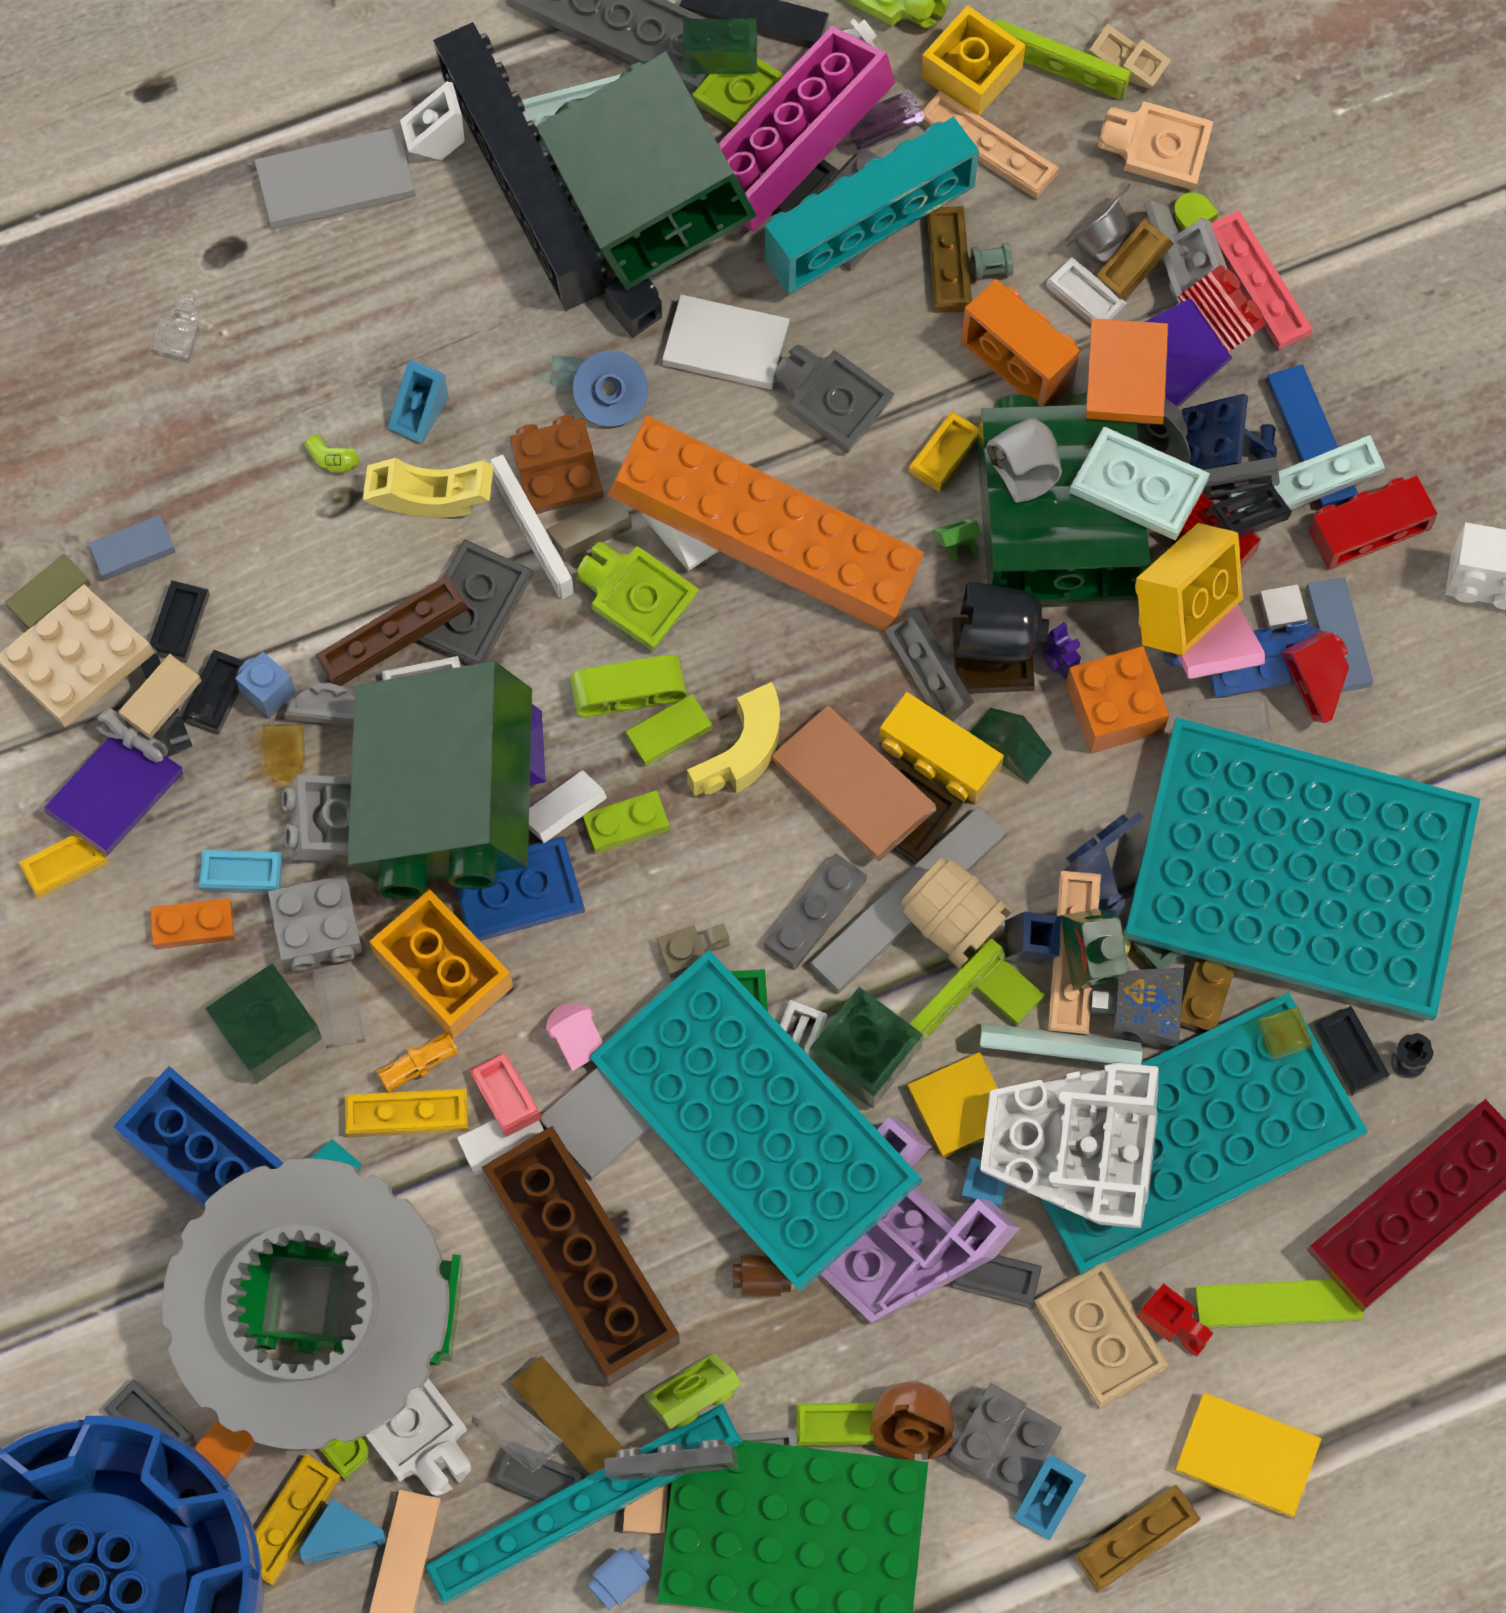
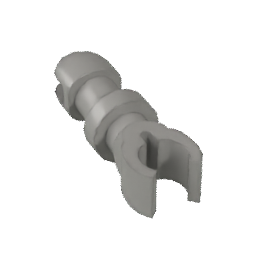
M106 708L97 717L101 722L97 725L96 729L103 735L122 739L124 746L129 749L133 747L143 752V756L153 762H161L163 757L167 756L168 749L165 744L154 737L152 739L148 738L134 726L130 727L127 721L120 717V714L113 709Z

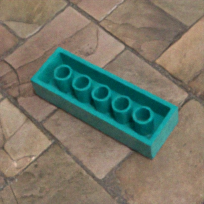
M955 117L943 123L936 122L932 124L924 134L912 141L905 140L901 142L888 155L881 159H871L863 166L862 170L849 177H840L829 189L818 195L811 194L801 201L799 206L789 212H780L774 215L765 225L764 262L788 295L794 293L975 187L979 156L978 147Z

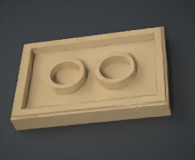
M1106 1263L1082 1275H1077L1034 1300V1306L1098 1410L1170 1367L1144 1323L1137 1318L1138 1313Z

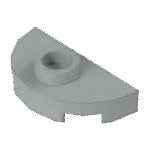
M332 683L312 684L309 686V689L300 692L296 698H292L289 701L284 714L288 720L353 727L355 698L342 686Z

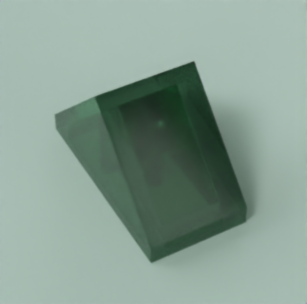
M990 707L969 732L1003 754L1002 765L1027 784L1052 756L1051 750L1023 715Z

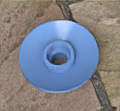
M601 351L589 356L577 369L573 380V397L578 409L588 420L602 426H619L634 419L644 407L648 394V382L642 367L631 356L619 351ZM606 381H611L615 386V390L611 395L607 396L602 392V385Z

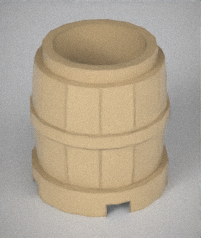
M943 857L932 866L900 902L905 908L903 913L922 932L921 934L926 939H930L941 950L950 955L948 959L959 969L1013 911L1002 900L998 902L975 875L972 876L952 859L948 862Z

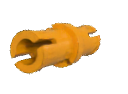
M445 1031L416 1049L414 1046L407 1049L406 1055L376 1070V1073L387 1092H392L419 1075L421 1078L429 1074L428 1070L459 1054V1051L451 1036Z

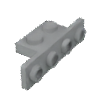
M1152 200L1145 204L1148 214L1147 221L1174 243L1162 257L1161 262L1166 267L1171 280L1169 288L1180 304L1181 301L1177 296L1220 264L1224 266L1225 270L1227 266L1211 221L1201 218L1181 232H1178L1169 207Z

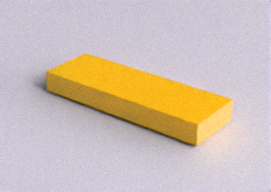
M467 1089L345 1095L346 1136L349 1138L468 1131Z
M305 1454L255 1531L262 1560V1580L271 1586L278 1579L342 1479L341 1475Z

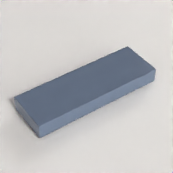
M1345 577L1308 583L1306 592L1316 628L1338 635L1343 640L1348 651V655L1345 658L1349 665V670L1342 692L1372 687L1374 681Z

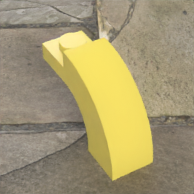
M392 458L367 465L363 500L385 510L412 516L447 518L471 514L472 505L490 501L493 466L482 460L456 468L435 470L415 467L397 458Z
M772 682L737 697V714L743 724V731L736 744L726 752L687 769V784L694 796L703 792L706 795L715 793L722 789L727 781H730L735 792L738 793L754 783L767 769L772 760L771 755L776 751L780 730L779 700Z

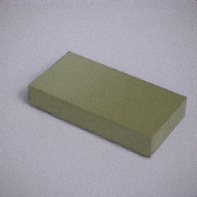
M62 554L7 599L5 604L25 627L29 629L83 584L88 587L91 583L84 573L65 554Z

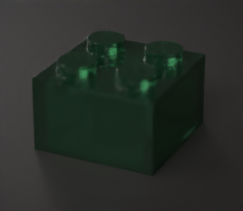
M273 963L205 1008L211 1023L255 1084L322 1040L318 1025Z
M858 987L812 1044L809 1050V1057L826 1075L873 1109L922 1047L924 1034L865 990Z

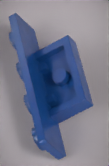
M1308 621L1289 623L1286 625V630L1272 633L1270 628L1253 630L1265 652V664L1209 675L1212 695L1220 697L1291 683L1290 672L1280 652L1286 649V645L1298 643L1321 630L1315 626H1309ZM1164 653V661L1171 666L1181 665L1175 653Z

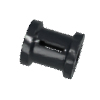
M1420 1033L1405 1035L1392 1053L1391 1065L1393 1070L1404 1078L1420 1076L1425 1071L1427 1064L1431 1061L1434 1054L1431 1041ZM1411 1050L1418 1054L1414 1061L1407 1058Z

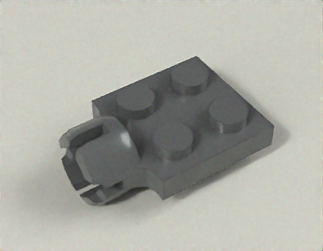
M795 345L788 351L791 356L789 358L786 356L782 358L774 376L775 382L793 396L792 401L788 405V411L848 454L891 402L894 393L835 350L823 358L816 356L803 345Z

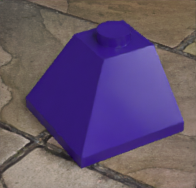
M1188 299L1144 321L1168 324L1165 398L1175 406H1181L1233 359L1192 299Z

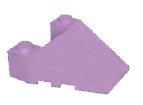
M888 1117L878 1129L881 1135L912 1168L916 1166L932 1147L902 1119ZM916 1187L820 1275L871 1323H876L991 1261L1021 1227L991 1200L977 1198L960 1220L955 1223Z

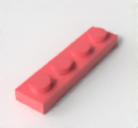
M1238 210L1212 222L1211 224L1227 269L1232 271L1238 278L1240 290L1247 297V301L1252 300L1259 306L1263 315L1262 320L1265 322L1263 327L1277 350L1279 351L1311 336L1313 328L1241 212Z

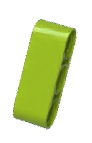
M661 655L584 668L573 672L569 677L575 711L580 717H595L678 702L687 696L681 659L676 655Z

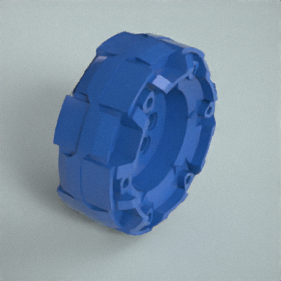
M85 1416L84 1420L65 1421L43 1427L13 1441L3 1450L0 1448V1613H53L61 1608L68 1609L69 1613L263 1612L264 1585L262 1583V1560L257 1537L250 1518L238 1495L225 1477L208 1459L189 1444L164 1433L158 1428L138 1421L111 1416ZM191 1492L197 1494L195 1497L184 1498L185 1495ZM79 1534L87 1535V1548L80 1554H70L68 1551L70 1540ZM121 1542L129 1543L130 1554L127 1559L119 1563L111 1562L110 1552L113 1546ZM48 1567H55L58 1571L56 1582L47 1588L39 1587L38 1577L40 1573ZM91 1575L99 1576L100 1586L97 1592L90 1596H82L80 1585L83 1579ZM132 1583L141 1584L142 1595L140 1599L133 1604H124L122 1600L124 1589Z

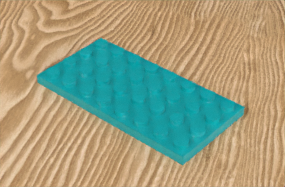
M710 949L589 1056L800 1293L923 1182L919 1174Z
M1288 992L1141 1063V1065L1157 1066L1159 1068L1156 1105L1157 1125L1148 1201L1145 1204L1141 1229L1097 1224L1040 1197L1038 1199L1076 1271L1082 1275L1103 1263H1108L1366 1136L1368 1131Z

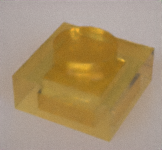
M1298 1007L1261 1018L1258 1022L1272 1060L1309 1049L1313 1044Z

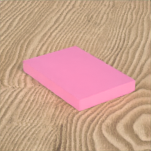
M1239 604L1184 655L1176 654L1190 679L1265 664V652Z

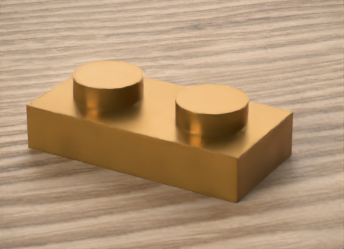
M1196 958L1182 1001L1181 1027L1203 1034L1218 1026L1236 968Z

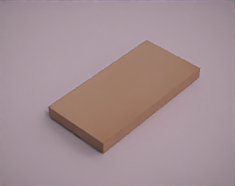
M829 705L771 755L772 761L878 861L884 858L936 811V805Z

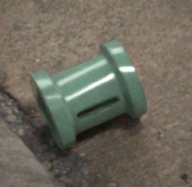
M1008 242L1002 243L1001 247L979 250L978 247H971V266L975 281L982 280L983 276L1005 273L1006 276H1012L1013 258Z

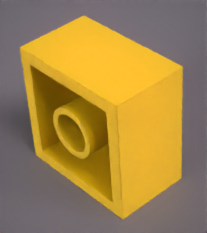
M967 5L922 55L920 78L980 116L1023 68L1026 45Z

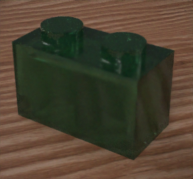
M757 18L683 19V74H757Z

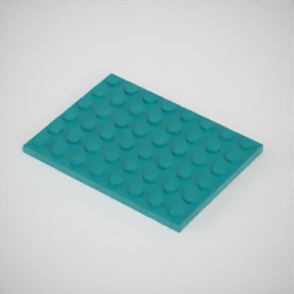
M1176 717L1172 726L1123 938L1433 1021L1437 1017L1481 799Z

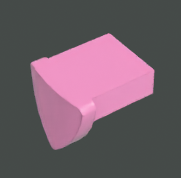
M566 1004L556 1007L550 1014L546 1024L550 1038L554 1037L568 1067L572 1071L591 1061L592 1059L589 1056L604 1044L591 1019L594 1015L591 1008L582 1004Z

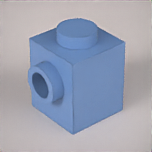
M263 651L255 659H248L240 667L238 676L235 678L241 696L267 719H270L296 693L291 675Z

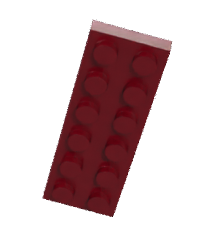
M1485 1098L1307 1249L1309 1254L1362 1312L1368 1309L1506 1191V1120Z

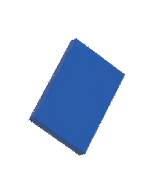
M564 836L548 840L545 843L540 842L529 845L528 867L497 872V884L493 887L477 890L454 887L465 926L479 941L585 912Z

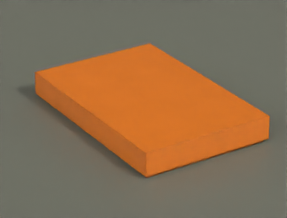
M1092 318L1086 419L1163 425L1168 324Z

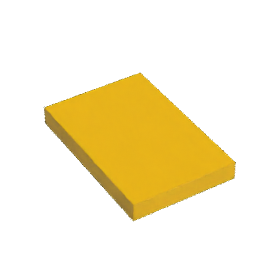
M1203 1392L1174 1472L1293 1519L1322 1438Z

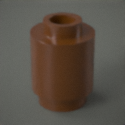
M767 1255L741 1256V1264H733V1289H741V1297H781V1293H791L792 1283Z

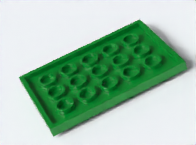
M742 1440V1444L734 1447L737 1451L738 1468L689 1473L672 1481L658 1604L732 1613H913L928 1462Z

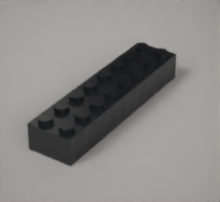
M471 22L434 39L433 42L442 78L445 83L447 81L453 83L461 114L564 310L568 311L605 294L603 279L608 277L602 263L605 260L604 255L596 240L590 241L586 232L589 228L580 209L574 211L570 202L573 198L564 179L558 181L554 172L557 170L556 164L549 150L542 151L539 144L541 137L533 120L526 121L523 114L525 107L517 91L511 93L507 84L510 82L509 76L502 62H495L492 56L494 49L486 33L479 34L474 22Z

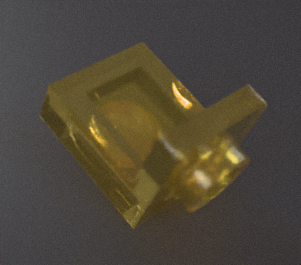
M304 724L264 725V766L262 767V775H272L273 782H292L296 775H301L305 772Z

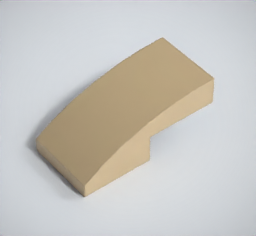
M1109 24L1105 26L1087 52L1089 55L1130 70L1129 82L1150 90L1171 61V59L1143 39L1136 44Z

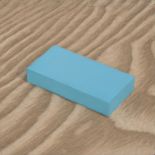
M202 850L200 891L268 894V891L280 889L282 853Z

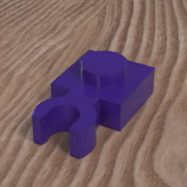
M1065 622L1050 631L1046 642H1044L1042 655L1048 667L1054 672L1058 670L1066 680L1069 667L1079 665L1081 656L1076 651L1080 647V642L1077 638L1074 640L1070 638Z

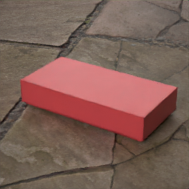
M505 1052L469 1070L473 1081L506 1137L542 1119L538 1107Z

